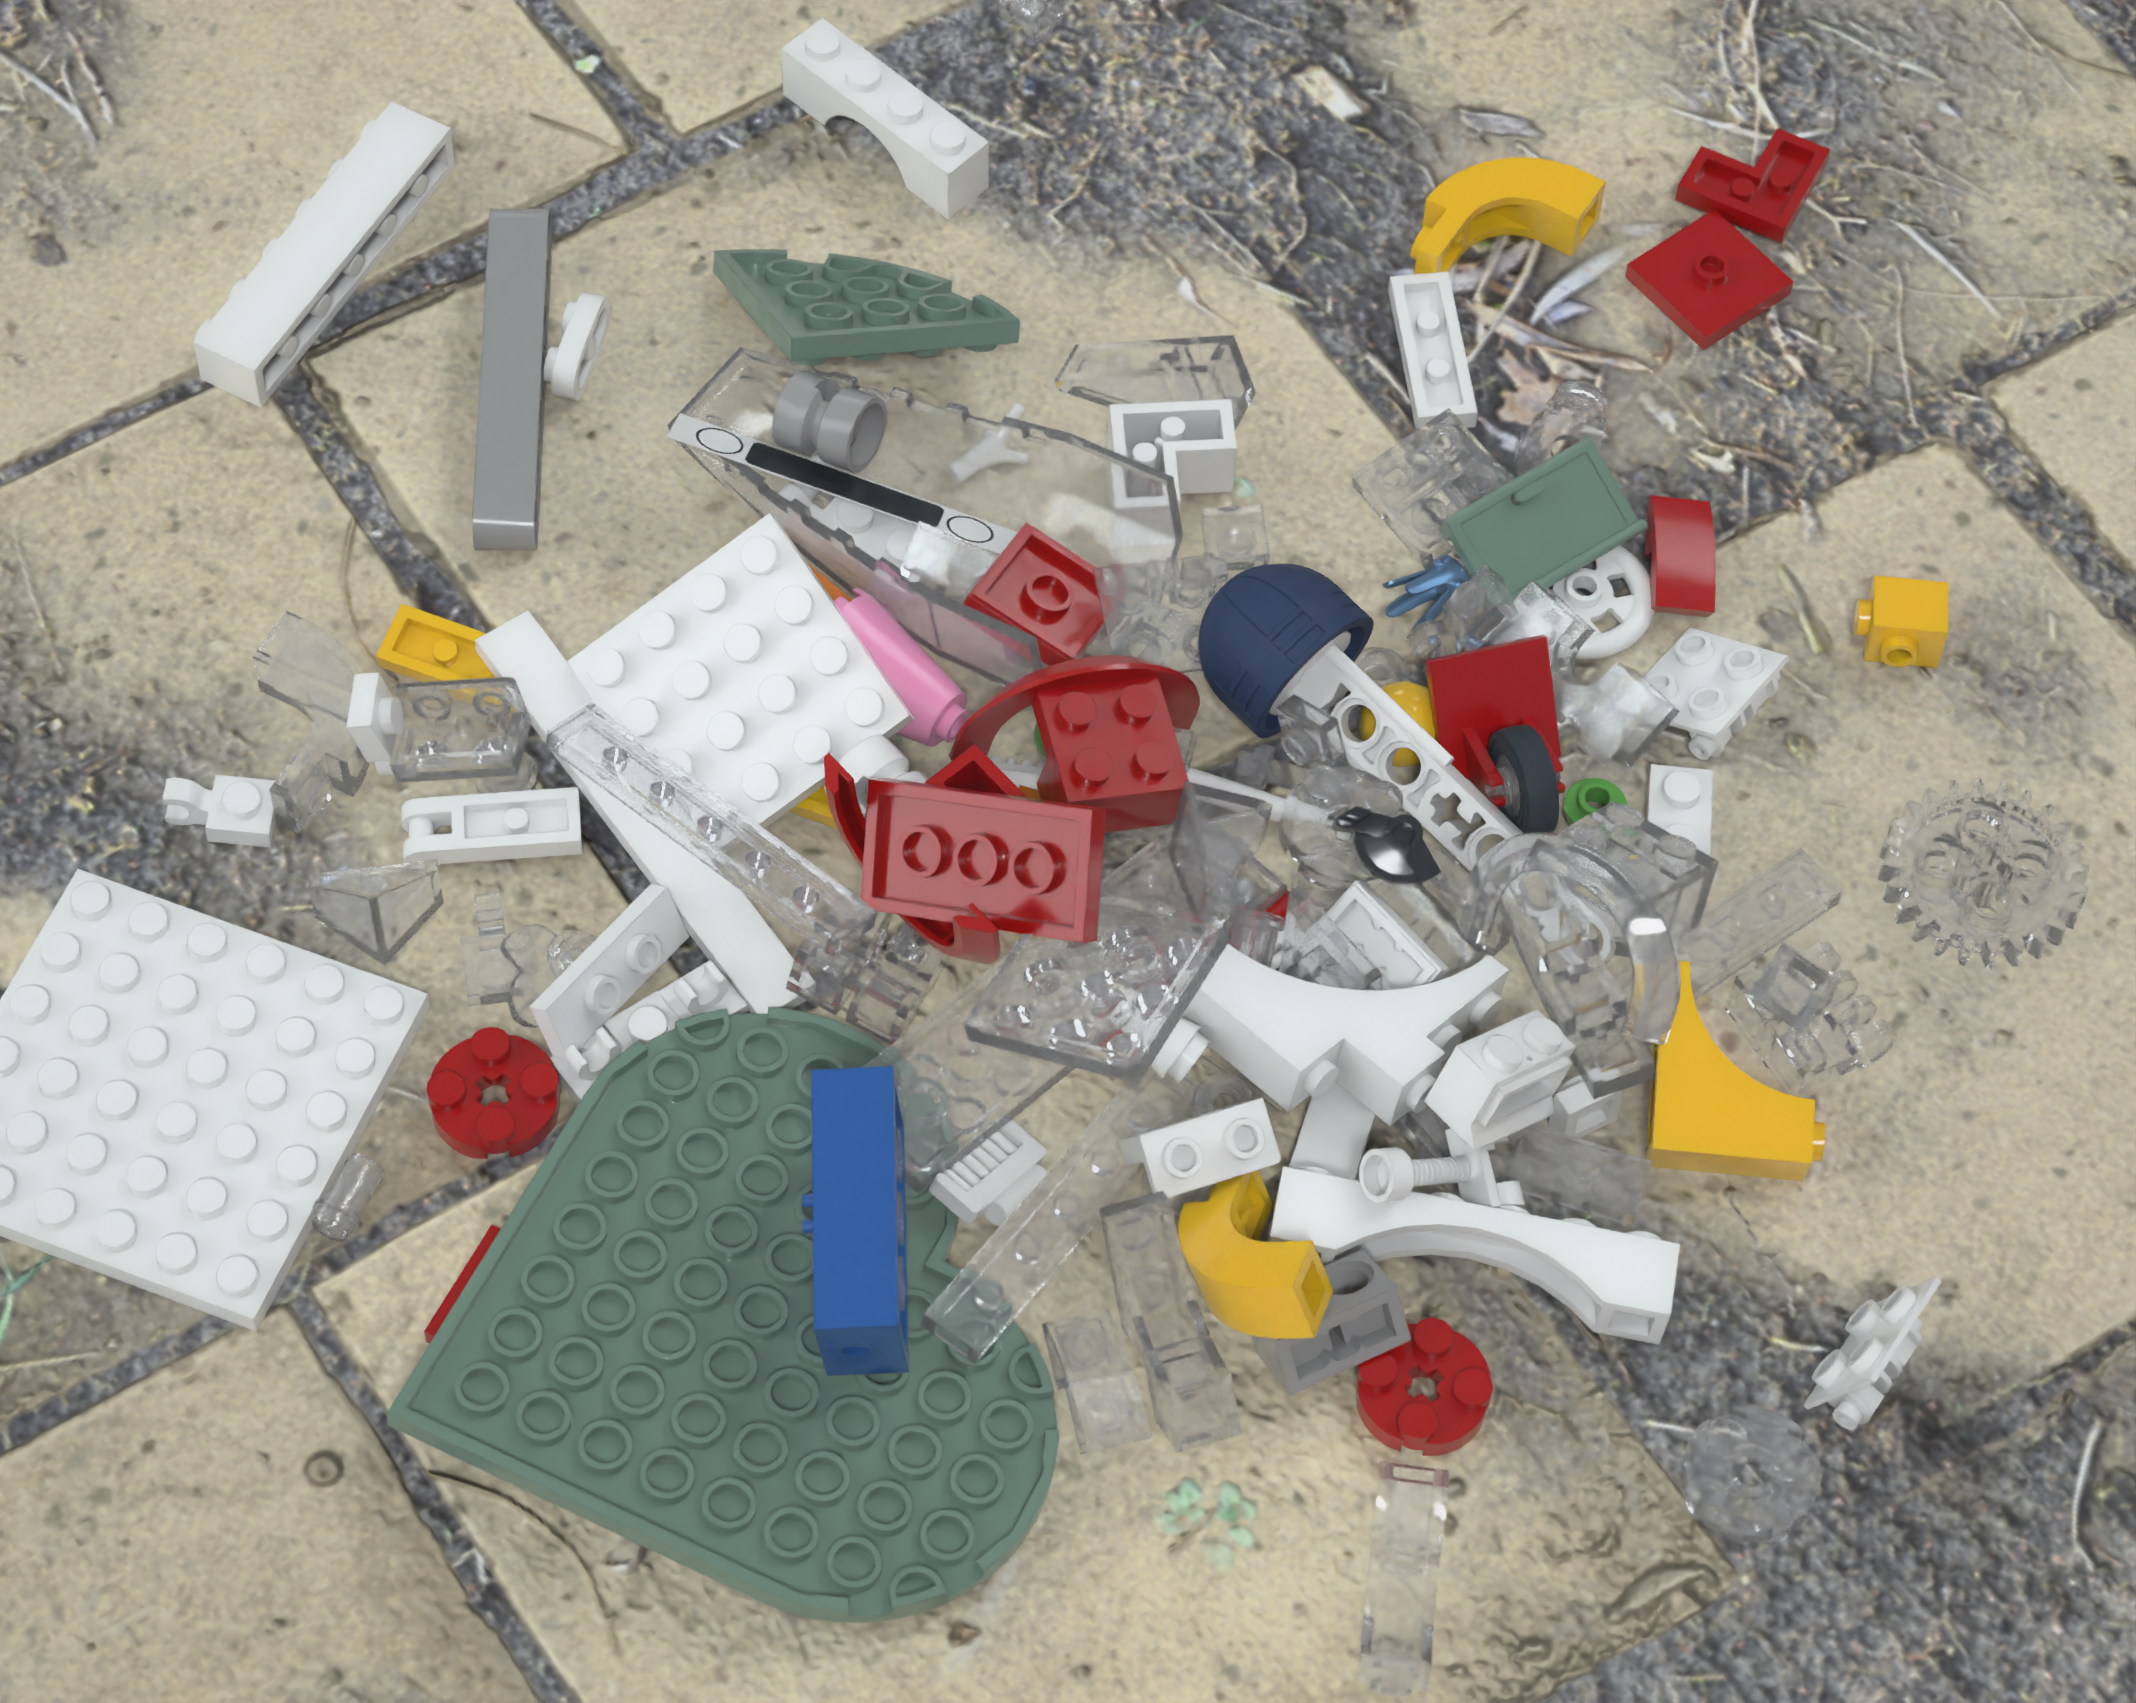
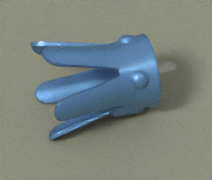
M1442 555L1423 571L1383 583L1382 585L1386 589L1406 584V593L1387 606L1386 615L1395 618L1421 604L1433 600L1434 603L1410 631L1412 640L1416 639L1442 612H1446L1457 604V601L1470 595L1471 582L1467 574L1468 569L1466 566H1462L1455 558L1449 555Z

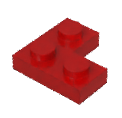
M1779 128L1776 129L1755 167L1701 146L1678 184L1675 200L1706 213L1715 209L1730 223L1782 243L1825 169L1831 149Z

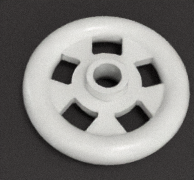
M1618 546L1594 560L1595 570L1581 568L1555 583L1552 594L1540 592L1514 607L1512 612L1517 623L1529 637L1545 635L1548 640L1549 651L1565 657L1598 659L1609 657L1628 649L1644 635L1655 613L1651 609L1650 575L1644 565L1631 552L1622 546ZM1623 578L1631 595L1614 597L1613 588L1609 580ZM1578 588L1587 589L1592 592V595L1582 596L1574 590ZM1553 610H1557L1561 616L1574 622L1567 631L1557 628L1546 620ZM1608 613H1611L1620 624L1607 632L1601 633L1593 622L1601 620Z

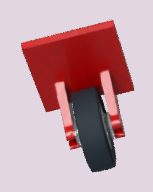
M1542 634L1425 660L1435 740L1454 757L1451 764L1466 779L1468 778L1529 839L1543 837L1552 833L1556 829L1559 819V794L1565 791V785L1560 782V772L1563 771V767L1558 759L1561 757L1547 637Z

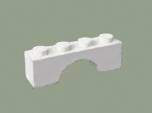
M821 18L781 49L783 95L822 125H826L837 115L849 117L865 126L881 141L893 157L901 172L906 188L949 220L989 188V141L827 20Z

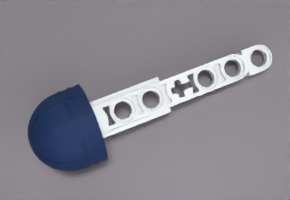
M1271 564L1249 568L1231 578L1217 591L1208 604L1200 625L1198 638L1200 664L1204 676L1215 695L1251 731L1261 739L1269 738L1282 732L1300 718H1303L1402 815L1410 813L1422 826L1525 925L1544 930L1545 932L1540 939L1566 964L1575 969L1588 970L1605 965L1615 957L1620 948L1621 936L1619 928L1612 917L1587 893L1578 895L1573 880L1451 764L1454 760L1452 755L1354 663L1371 636L1374 622L1344 591L1323 574L1294 564ZM1347 690H1349L1351 694L1344 698ZM1335 705L1332 713H1330L1329 708ZM1357 705L1366 706L1375 716V731L1366 741L1354 737L1348 727V716ZM1403 747L1414 751L1421 763L1420 774L1411 784L1399 780L1394 774L1392 767L1393 757ZM1458 796L1461 803L1458 805L1457 811L1469 824L1480 822L1482 818L1486 821L1485 825L1471 833L1466 843L1462 838L1472 830L1459 819L1444 821L1442 815L1445 813L1446 806L1441 801L1442 797L1446 799ZM1491 834L1502 836L1510 845L1512 852L1511 860L1503 870L1491 868L1483 858V843ZM1536 878L1548 880L1556 889L1557 903L1548 914L1537 912L1529 903L1527 897L1528 888ZM1582 922L1594 924L1602 933L1603 948L1594 958L1583 956L1574 946V931Z

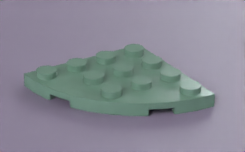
M779 249L714 251L713 273L786 357L797 364L820 365L825 363L827 358L846 356L862 361H875L883 358L884 353L908 352L916 356H934L939 354L941 349L960 347L975 352H988L996 349L998 344L1019 342L1020 320L1009 310L983 294L973 296V299L970 300L952 293L951 280L924 271L867 258L829 253L825 263L821 264L787 259V250Z

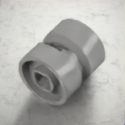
M804 370L797 372L790 378L780 394L772 420V435L775 443L783 448L811 457L817 450L819 458L823 462L852 473H858L871 463L879 449L886 427L887 409L884 400L878 396L852 387L840 389L839 384L835 381Z

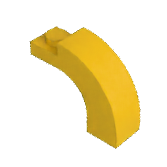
M1502 158L1465 168L1444 180L1426 198L1422 229L1417 235L1410 253L1411 258L1416 260L1414 274L1449 273L1460 257L1471 246L1484 239L1502 235L1531 238L1572 257L1599 220L1606 181L1571 165L1541 158Z
M1255 1170L1217 1182L1210 1190L1208 1201L1184 1203L1178 1223L1180 1247L1201 1295L1212 1314L1230 1328L1252 1336L1272 1339L1315 1338L1334 1290L1312 1240L1258 1241L1273 1207L1259 1171Z

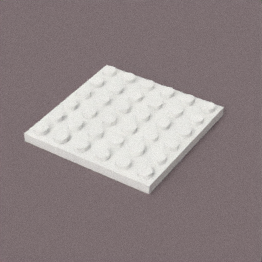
M77 869L0 999V1236L257 1332L430 1008L428 994Z

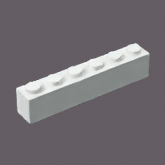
M392 101L377 119H372L365 125L357 144L345 158H340L333 164L327 180L312 198H306L300 204L292 223L279 238H274L268 243L256 267L246 278H241L235 283L229 294L228 301L214 318L207 319L199 327L193 343L201 380L258 407H262L454 169L456 165L450 127Z

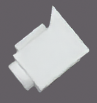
M1536 1009L1457 1045L1424 1102L1476 1152L1555 1114L1552 1095H1554L1573 1064L1569 1058L1576 1046L1563 1034L1557 1024L1547 1019Z

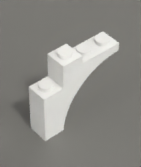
M1226 943L1183 976L1174 1014L1200 1025L1201 1028L1198 1032L1211 1041L1208 1046L1286 1111L1292 1110L1309 1095L1313 1099L1319 1098L1335 1081L1386 1124L1391 1126L1408 1111L1412 1110L1414 1113H1419L1428 1106L1424 1100L1437 1079L1442 1062L1452 1054L1467 1032L1474 1027L1479 1030L1486 1028L1498 1016L1504 1005V999L1500 995L1509 969L1489 954L1472 967L1433 983L1392 990H1353L1307 982L1280 973L1256 962L1237 951L1229 943Z

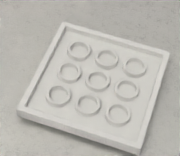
M770 513L567 661V664L617 738L637 752L688 819L692 829L701 836L719 861L824 786V756L830 753L839 762L846 753L868 737L881 734L890 738L915 720L778 520Z

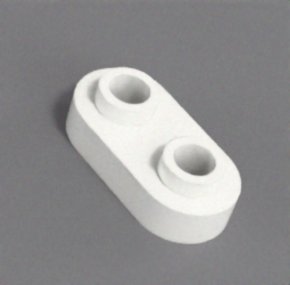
M582 292L577 302H568L562 319L561 332L563 338L559 348L550 347L543 370V379L545 382L551 383L553 396L579 401L583 396L606 337L610 317V300L608 297Z

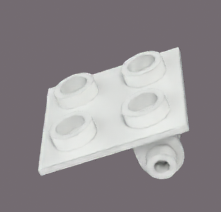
M1689 627L1618 704V708L1624 712L1687 730L1692 739L1688 743V747L1694 756L1701 760H1707L1710 756L1718 757L1725 750V745L1733 737L1732 733H1740L1746 727V721H1751L1756 716L1757 709L1767 698L1774 696L1778 691V681L1781 677L1779 671L1789 661L1788 655Z
M1935 1277L1912 1288L1902 1285L1884 1300L1876 1303L1870 1299L1863 1303L1852 1314L1845 1326V1330L1850 1335L1842 1347L1826 1356L1814 1371L1812 1380L1817 1385L1803 1406L1806 1409H1811L1827 1402L1835 1409L1832 1414L1833 1419L1840 1426L1849 1430H1855L1858 1424H1867L1884 1398L1883 1394H1886L1892 1387L1891 1379H1896L1899 1376L1902 1367L1905 1366L1920 1344L1922 1337L1919 1331L1922 1328V1323L1918 1317L1942 1281Z

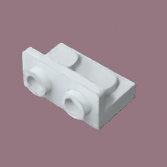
M1263 1098L1241 1102L1118 1140L1126 1166L1144 1162L1153 1195L1159 1200L1277 1164L1281 1159Z

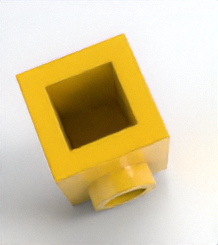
M1874 575L1868 599L1858 598L1854 615V635L1864 636L1863 661L1881 662L1893 667L1912 665L1938 668L1948 635L1949 582Z

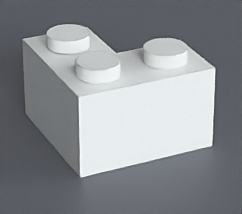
M1231 399L1110 404L1107 450L1117 546L1178 544L1180 494L1233 492L1237 447Z

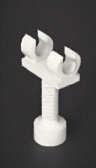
M1451 1128L1445 1130L1451 1157L1411 1160L1408 1154L1398 1147L1379 1148L1366 1152L1360 1163L1359 1181L1362 1191L1370 1201L1375 1203L1404 1200L1409 1196L1413 1186L1458 1183L1460 1196L1464 1202L1495 1208L1501 1205L1525 1207L1519 1181L1496 1183L1488 1153V1151L1495 1149L1494 1143L1475 1152ZM1509 1136L1495 1143H1510Z

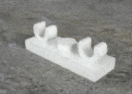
M710 959L663 989L656 990L610 1018L602 1027L595 1030V1034L579 1050H577L574 1044L566 1048L564 1053L565 1059L553 1055L549 1058L557 1071L559 1082L578 1105L601 1072L616 1057L640 1040L645 1044L653 1038L673 1030L676 1021L701 1013L727 1009L729 1015L748 1014V1004Z

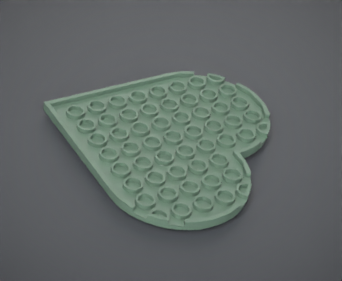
M768 1007V1014L729 1015L727 1009H721L676 1021L673 1030L655 1037L645 1044L640 1040L616 1057L601 1072L581 1099L387 1412L388 1426L759 1602L811 1619L853 1623L895 1620L920 1614L953 1601L990 1578L1011 1558L1035 1525L1048 1496L1054 1474L1059 1441V1430H1057V1417L1053 1400L1054 1388L1047 1366L1036 1343H1029L1021 1329L1010 1318L1011 1310L1003 1301L976 1279L946 1262L955 1238L959 1217L931 1194L929 1187L938 1173H943L947 1169L952 1170V1164L958 1161V1148L951 1126L941 1106H935L927 1093L916 1082L917 1074L894 1052L872 1037L851 1026L827 1017L778 1007ZM894 1066L905 1121L909 1372L827 1376L814 1332L813 1233L803 1234L802 1220L813 1219V1207L803 1208L802 1194H812L811 1070Z

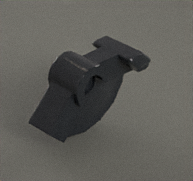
M1355 806L1333 821L1332 828L1334 830L1353 834V844L1359 861L1373 876L1390 884L1406 885L1417 882L1420 886L1441 873L1439 866L1422 839L1423 829L1421 823L1410 815H1399L1393 818L1373 813L1372 810Z

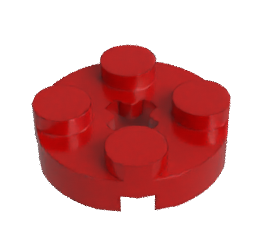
M498 1027L482 1028L475 1032L472 1038L466 1039L448 1050L435 1065L431 1078L427 1082V1097L437 1133L452 1149L471 1158L488 1160L487 1153L501 1154L508 1151L510 1157L525 1154L546 1139L558 1120L560 1084L553 1062L533 1042L516 1035H508ZM491 1086L506 1088V1096L509 1101L505 1104L495 1100L487 1106L480 1104L484 1089Z
M1425 1318L1418 1323L1407 1324L1411 1337L1410 1341L1358 1365L1356 1407L1366 1428L1385 1446L1400 1452L1401 1446L1411 1450H1424L1423 1456H1440L1463 1447L1480 1431L1491 1402L1493 1382L1484 1356L1468 1338L1461 1333L1453 1331L1451 1326L1444 1320ZM1423 1377L1437 1383L1435 1393L1438 1398L1429 1401L1423 1394L1412 1398L1407 1393L1412 1387V1379Z

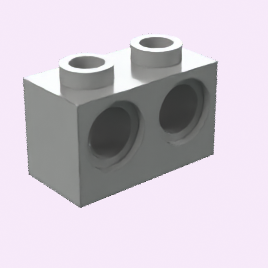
M1364 1248L1323 1266L1334 1291L1315 1338L1272 1339L1252 1336L1258 1356L1290 1396L1411 1340L1397 1286Z

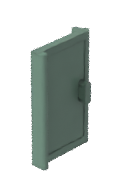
M1586 437L1442 520L1443 528L1440 529V532L1445 539L1450 538L1489 608L1495 618L1644 532L1648 529V524L1644 519H1637L1593 440L1590 437ZM1512 495H1514V500L1518 503V505L1512 503Z

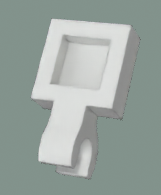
M215 775L213 790H207L198 783L188 779L168 778L166 779L162 799L163 804L168 805L165 821L175 825H206L207 842L271 848L280 799V787L277 780Z

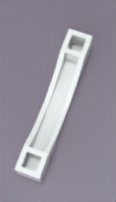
M1283 1166L1268 1242L1312 1240L1323 1266L1362 1248L1375 1262L1393 1257L1420 1255L1471 1259L1505 1269L1540 1286L1569 1307L1593 1332L1658 1345L1671 1316L1680 1249L1679 1243L1663 1241L1660 1237L1650 1232L1632 1231L1622 1233L1597 1228L1591 1222L1578 1218L1556 1220L1530 1215L1525 1209L1512 1205H1501L1495 1208L1464 1202L1462 1198L1445 1192H1436L1428 1195L1411 1191L1404 1200L1375 1203L1365 1196L1360 1181L1336 1177L1322 1168L1312 1166L1298 1169Z

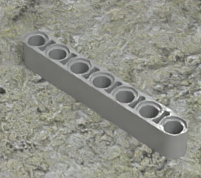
M490 209L472 510L474 550H537L546 387V382L543 379V370L548 345L552 261V220L550 209Z

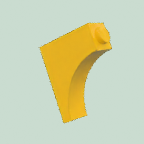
M1664 960L1656 979L1645 1167L1803 1181L1812 1165V1161L1821 1162L1824 1153L1825 1123L1814 1121L1815 1100L1779 1092L1751 1078L1735 1066L1712 1040L1700 1018L1692 993L1690 962Z

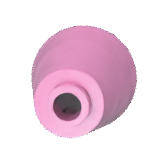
M857 587L852 589L855 599L851 602L842 596L834 600V603L915 718V720L895 734L930 747L938 745L943 740L947 743L952 742L969 717V711L964 709L967 699L966 694L874 596Z

